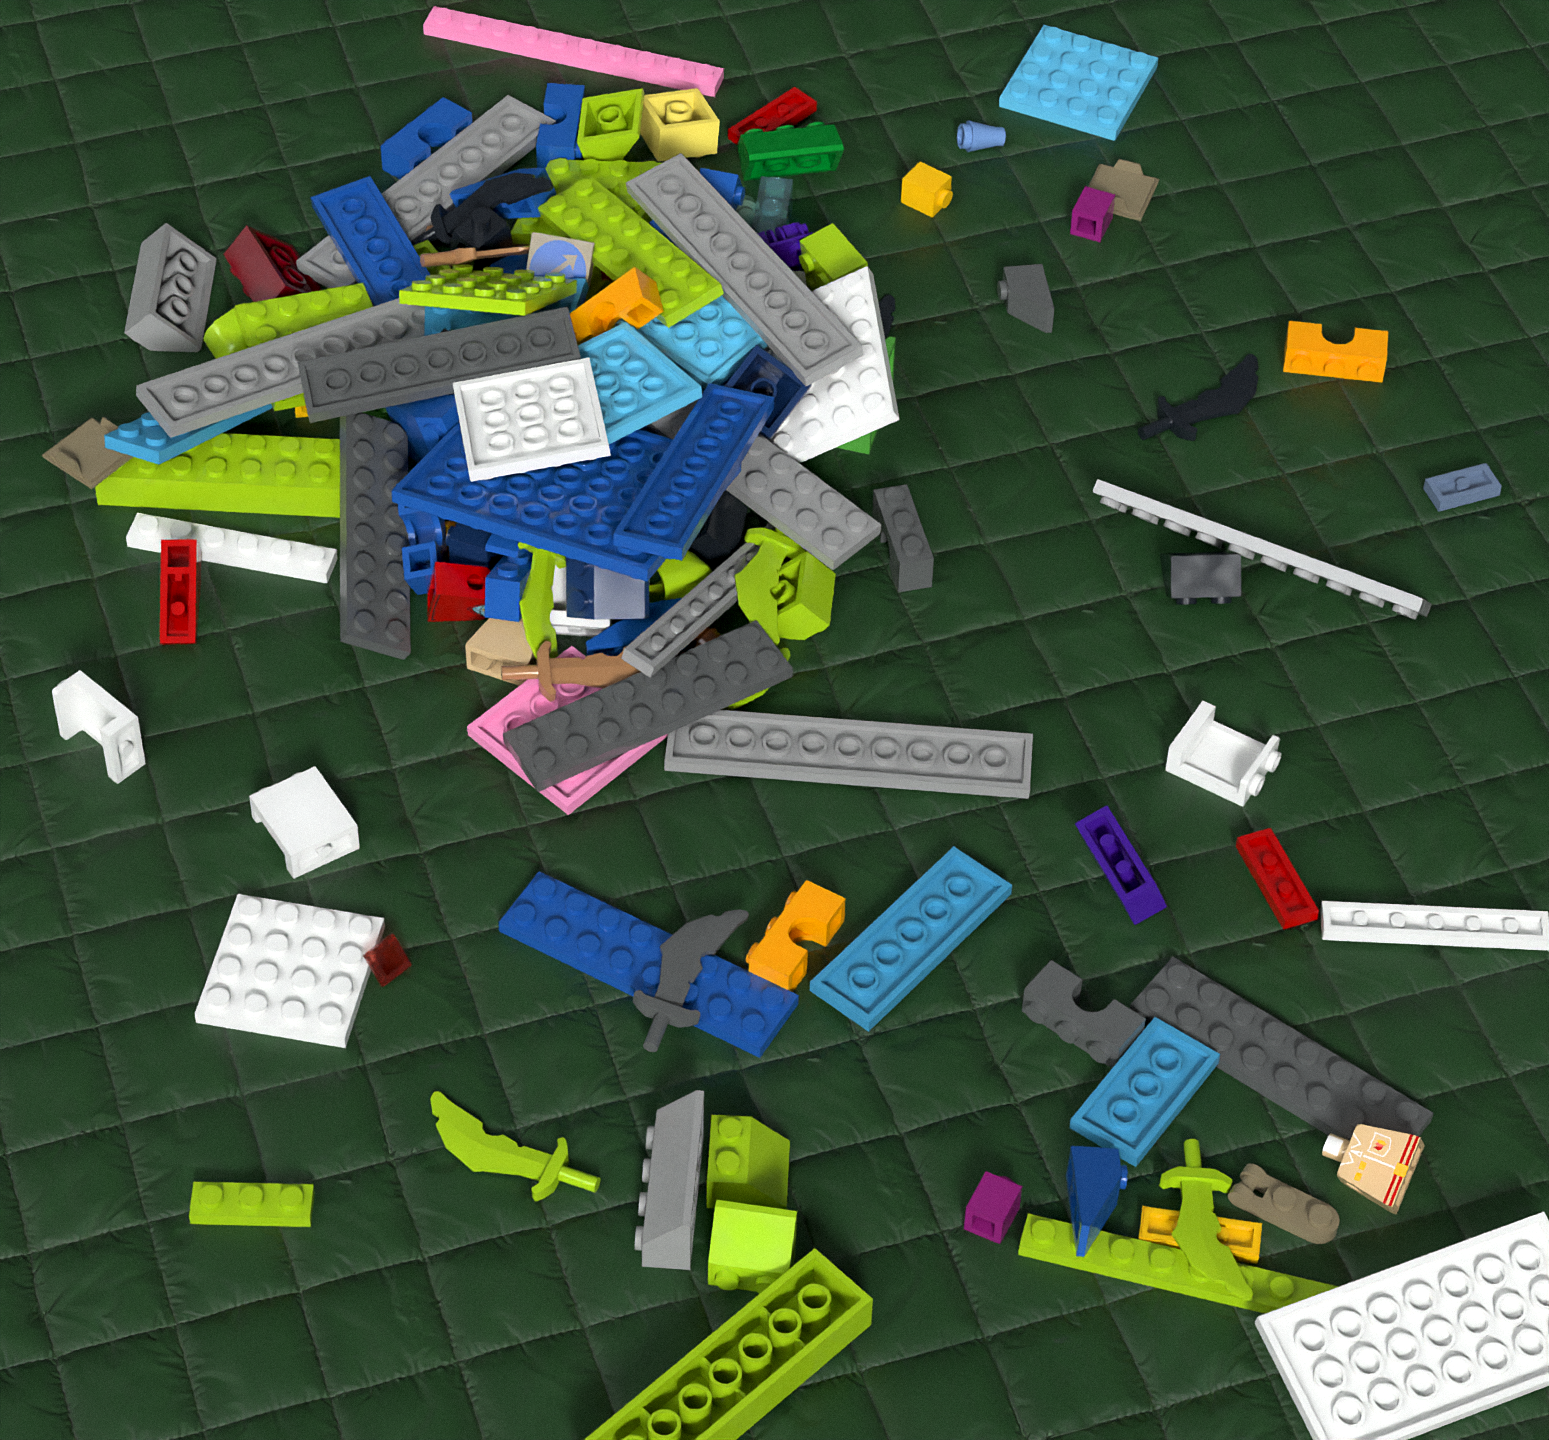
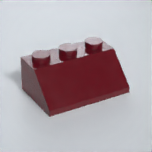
M247 225L223 254L231 266V273L241 281L244 286L242 288L243 292L253 302L322 290L313 278L297 270L296 260L300 258V255L293 245Z

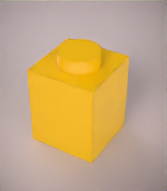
M919 162L902 178L901 203L933 218L942 208H946L952 200V176L923 162Z

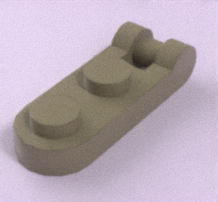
M1246 1164L1240 1174L1241 1182L1234 1184L1228 1194V1199L1233 1205L1311 1243L1325 1244L1335 1238L1340 1219L1339 1214L1332 1206L1267 1175L1258 1165ZM1254 1189L1263 1193L1264 1196L1261 1198L1254 1195Z

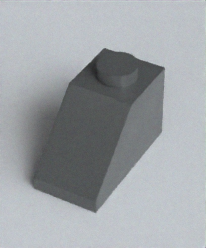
M1033 264L1004 267L1003 280L998 281L997 292L999 300H1004L1007 313L1044 333H1051L1054 305L1043 265Z

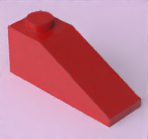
M197 539L161 540L160 645L196 644L201 590V548Z

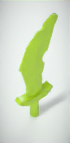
M776 527L774 531L768 528H752L747 530L744 539L747 543H754L760 546V549L744 569L734 575L738 604L749 622L757 620L777 646L780 641L777 622V600L772 597L770 592L778 587V572L784 558L794 559L806 551Z
M518 542L520 550L526 549L533 553L531 571L523 596L519 601L526 639L535 658L540 646L545 641L551 642L549 658L558 657L556 630L550 622V613L554 609L551 586H553L555 565L559 569L565 568L566 556Z
M436 1091L432 1094L430 1098L432 1113L439 1118L436 1127L446 1149L473 1172L484 1171L520 1175L537 1180L539 1183L531 1189L534 1201L542 1200L554 1193L560 1181L594 1193L597 1192L601 1181L600 1177L567 1167L569 1159L565 1138L557 1139L558 1147L553 1155L526 1146L518 1147L517 1142L503 1134L500 1136L486 1134L483 1130V1122L449 1101L441 1092Z
M1188 1139L1183 1144L1186 1167L1177 1166L1161 1175L1159 1183L1162 1189L1170 1187L1181 1188L1182 1203L1177 1226L1171 1235L1192 1267L1213 1283H1220L1225 1286L1227 1292L1242 1300L1250 1301L1254 1293L1246 1283L1230 1248L1218 1241L1217 1233L1221 1231V1226L1216 1214L1213 1213L1212 1191L1228 1193L1233 1180L1216 1169L1202 1168L1199 1141Z

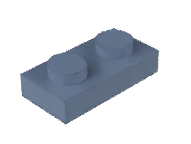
M1487 463L1427 478L1425 479L1423 489L1438 512L1500 496L1502 486Z

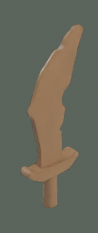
M530 245L476 251L475 247L457 248L447 252L421 254L420 263L422 267L453 266L456 264H466L477 259L529 254Z
M545 641L537 652L536 665L501 666L502 680L538 679L539 691L548 701L552 702L556 699V690L552 684H578L606 688L641 671L621 659L625 647L617 656L597 653L586 656L582 660L579 657L549 658L551 642Z

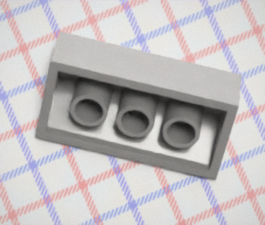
M167 223L145 239L140 247L124 333L150 351L198 352L201 350L217 258Z
M696 1090L658 1109L655 1126L648 1125L646 1149L652 1150L651 1159L644 1158L642 1182L649 1184L648 1192H640L638 1215L645 1216L644 1226H636L635 1250L642 1251V1267L690 1270L704 1140V1091Z

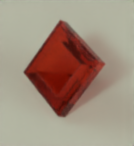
M393 933L363 954L381 987L386 986L412 965Z

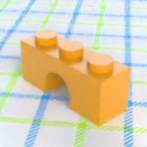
M633 267L572 311L570 317L577 345H580L612 329L621 318L636 329H640L664 312L656 281L636 267Z
M1289 321L1285 341L1283 372L1382 383L1387 361L1388 331L1355 328L1352 341L1346 344H1334L1323 337L1322 324Z
M806 880L798 892H791L781 915L771 919L761 942H755L751 946L746 957V963L749 964V972L794 992L807 974L808 950L795 943L810 940L826 947L844 923L846 898Z

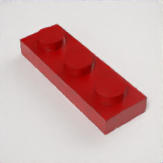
M793 87L729 128L728 139L737 145L740 135L748 130L762 129L763 132L775 131L780 126H794L816 112L817 101L796 87Z
M1267 828L1237 837L1236 848L1283 930L1317 920L1319 909L1272 829Z

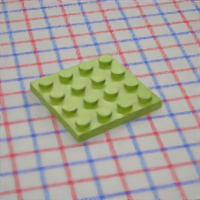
M565 158L550 160L545 169L557 195L572 187L577 181L591 175L648 222L650 216L627 192L626 182L661 163L655 161L627 162L625 160L597 161L595 159L567 160ZM541 217L518 218L511 231L513 244H530L532 232L562 237Z
M456 264L453 265V269L440 270L439 275H427L426 280L412 281L411 286L399 290V304L526 316L577 293V280L565 279L564 273H546L545 277L534 276V271L515 270L514 274L503 273V268L485 267L483 271L473 270L472 265Z
M359 283L235 305L234 315L247 347L250 348L371 308L373 305L364 284ZM304 393L271 403L274 411L305 406Z

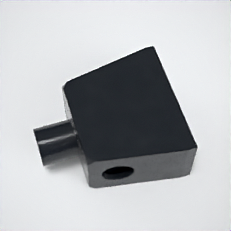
M489 207L476 208L472 211L471 217L454 230L450 251L466 247H475L476 251L514 247L510 226ZM506 256L477 259L466 264L472 265L473 270L483 271V268L489 267L492 263Z

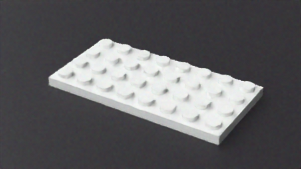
M1545 1212L1258 1316L1255 1325L1312 1439L1408 1440L1549 1386V1220Z

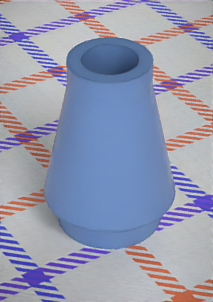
M969 120L966 124L961 123L958 126V147L965 149L967 152L1003 146L1005 143L1006 134L1003 127H994Z

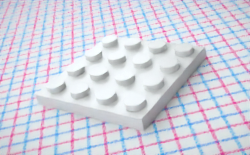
M589 357L453 383L471 482L611 456Z
M238 894L195 1011L196 1023L346 1048L385 929L384 918Z

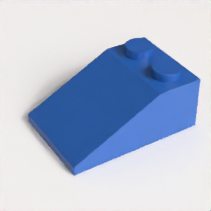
M443 395L385 407L391 422L401 425L408 435V457L418 463L459 422L455 395Z

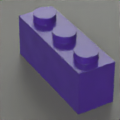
M1107 805L1075 823L1088 850L1134 925L1167 907L1156 883Z

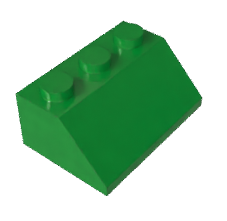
M813 122L804 128L795 129L792 125H785L776 128L775 131L763 132L762 129H751L740 135L737 144L743 181L836 171L844 152V146L835 125H825L824 122Z

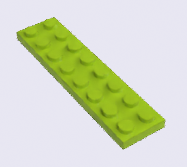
M591 175L577 181L572 187L562 193L552 196L547 202L538 207L540 217L562 237L594 242L592 263L613 281L620 278L633 267H636L656 281L664 310L656 318L668 328L724 294L721 283Z

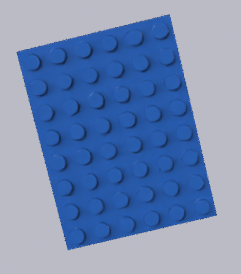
M458 422L392 489V502L413 510L438 516L442 519L458 522L473 529L490 532L505 539L522 542L537 549H544L566 556L569 559H576L598 566L601 569H608L630 576L633 579L647 582L664 563L666 558L613 545V533L673 439L638 429L628 436L609 444L611 456L471 482L460 422ZM741 464L735 472L734 476L732 477L731 481L727 485V487L741 472Z

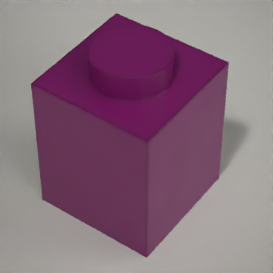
M1085 186L1072 210L1070 234L1101 242L1113 219L1115 194Z
M985 1171L966 1206L964 1230L1001 1244L1020 1209L1022 1186L1016 1184L1008 1177L997 1176Z

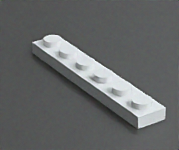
M137 513L126 536L127 547L161 553V540L197 539L201 548L202 561L321 583H328L338 559L337 549L142 513Z
M1322 901L1320 909L1322 940L1549 951L1548 911Z

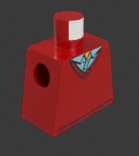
M435 562L427 587V621H474L485 619V580L491 570L488 567Z

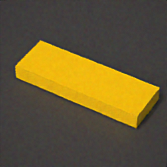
M1142 1206L1138 1239L1180 1249L1171 1235L1177 1226L1180 1211ZM1217 1217L1221 1226V1231L1217 1233L1218 1241L1230 1248L1237 1262L1258 1264L1262 1223Z

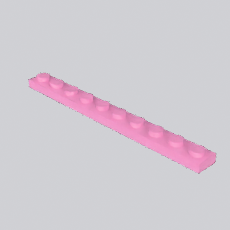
M433 6L423 24L425 35L679 90L698 88L702 95L715 97L724 79V68Z

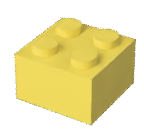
M698 88L644 95L640 134L658 162L667 161L680 153L685 158H700L705 155L717 154L720 121Z

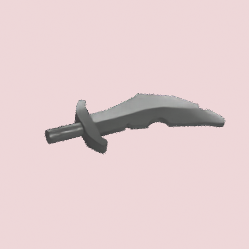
M741 909L725 911L721 916L716 917L711 914L690 921L660 946L662 953L661 971L655 997L645 995L641 990H637L634 992L632 1000L636 1008L644 1016L653 1019L643 1043V1047L647 1051L656 1052L668 1024L682 1028L699 1023L700 1012L698 1010L690 1011L683 1008L690 989L689 983H693L703 969L700 959L705 955H714L737 927L747 921L749 916L747 911Z

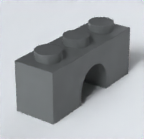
M907 484L875 489L873 491L872 518L881 524V532L878 535L880 543L888 542L890 553L889 568L898 593L932 587L934 558Z
M1051 960L1025 987L1022 1012L1033 1022L1042 1024L1057 1033L1063 1041L1070 1044L1073 1043L1089 1053L1095 1061L1113 1068L1144 1030L1146 1018L1115 999L1105 1009L1098 1012H1088L1080 1009L1077 1004L1080 1001L1082 979Z

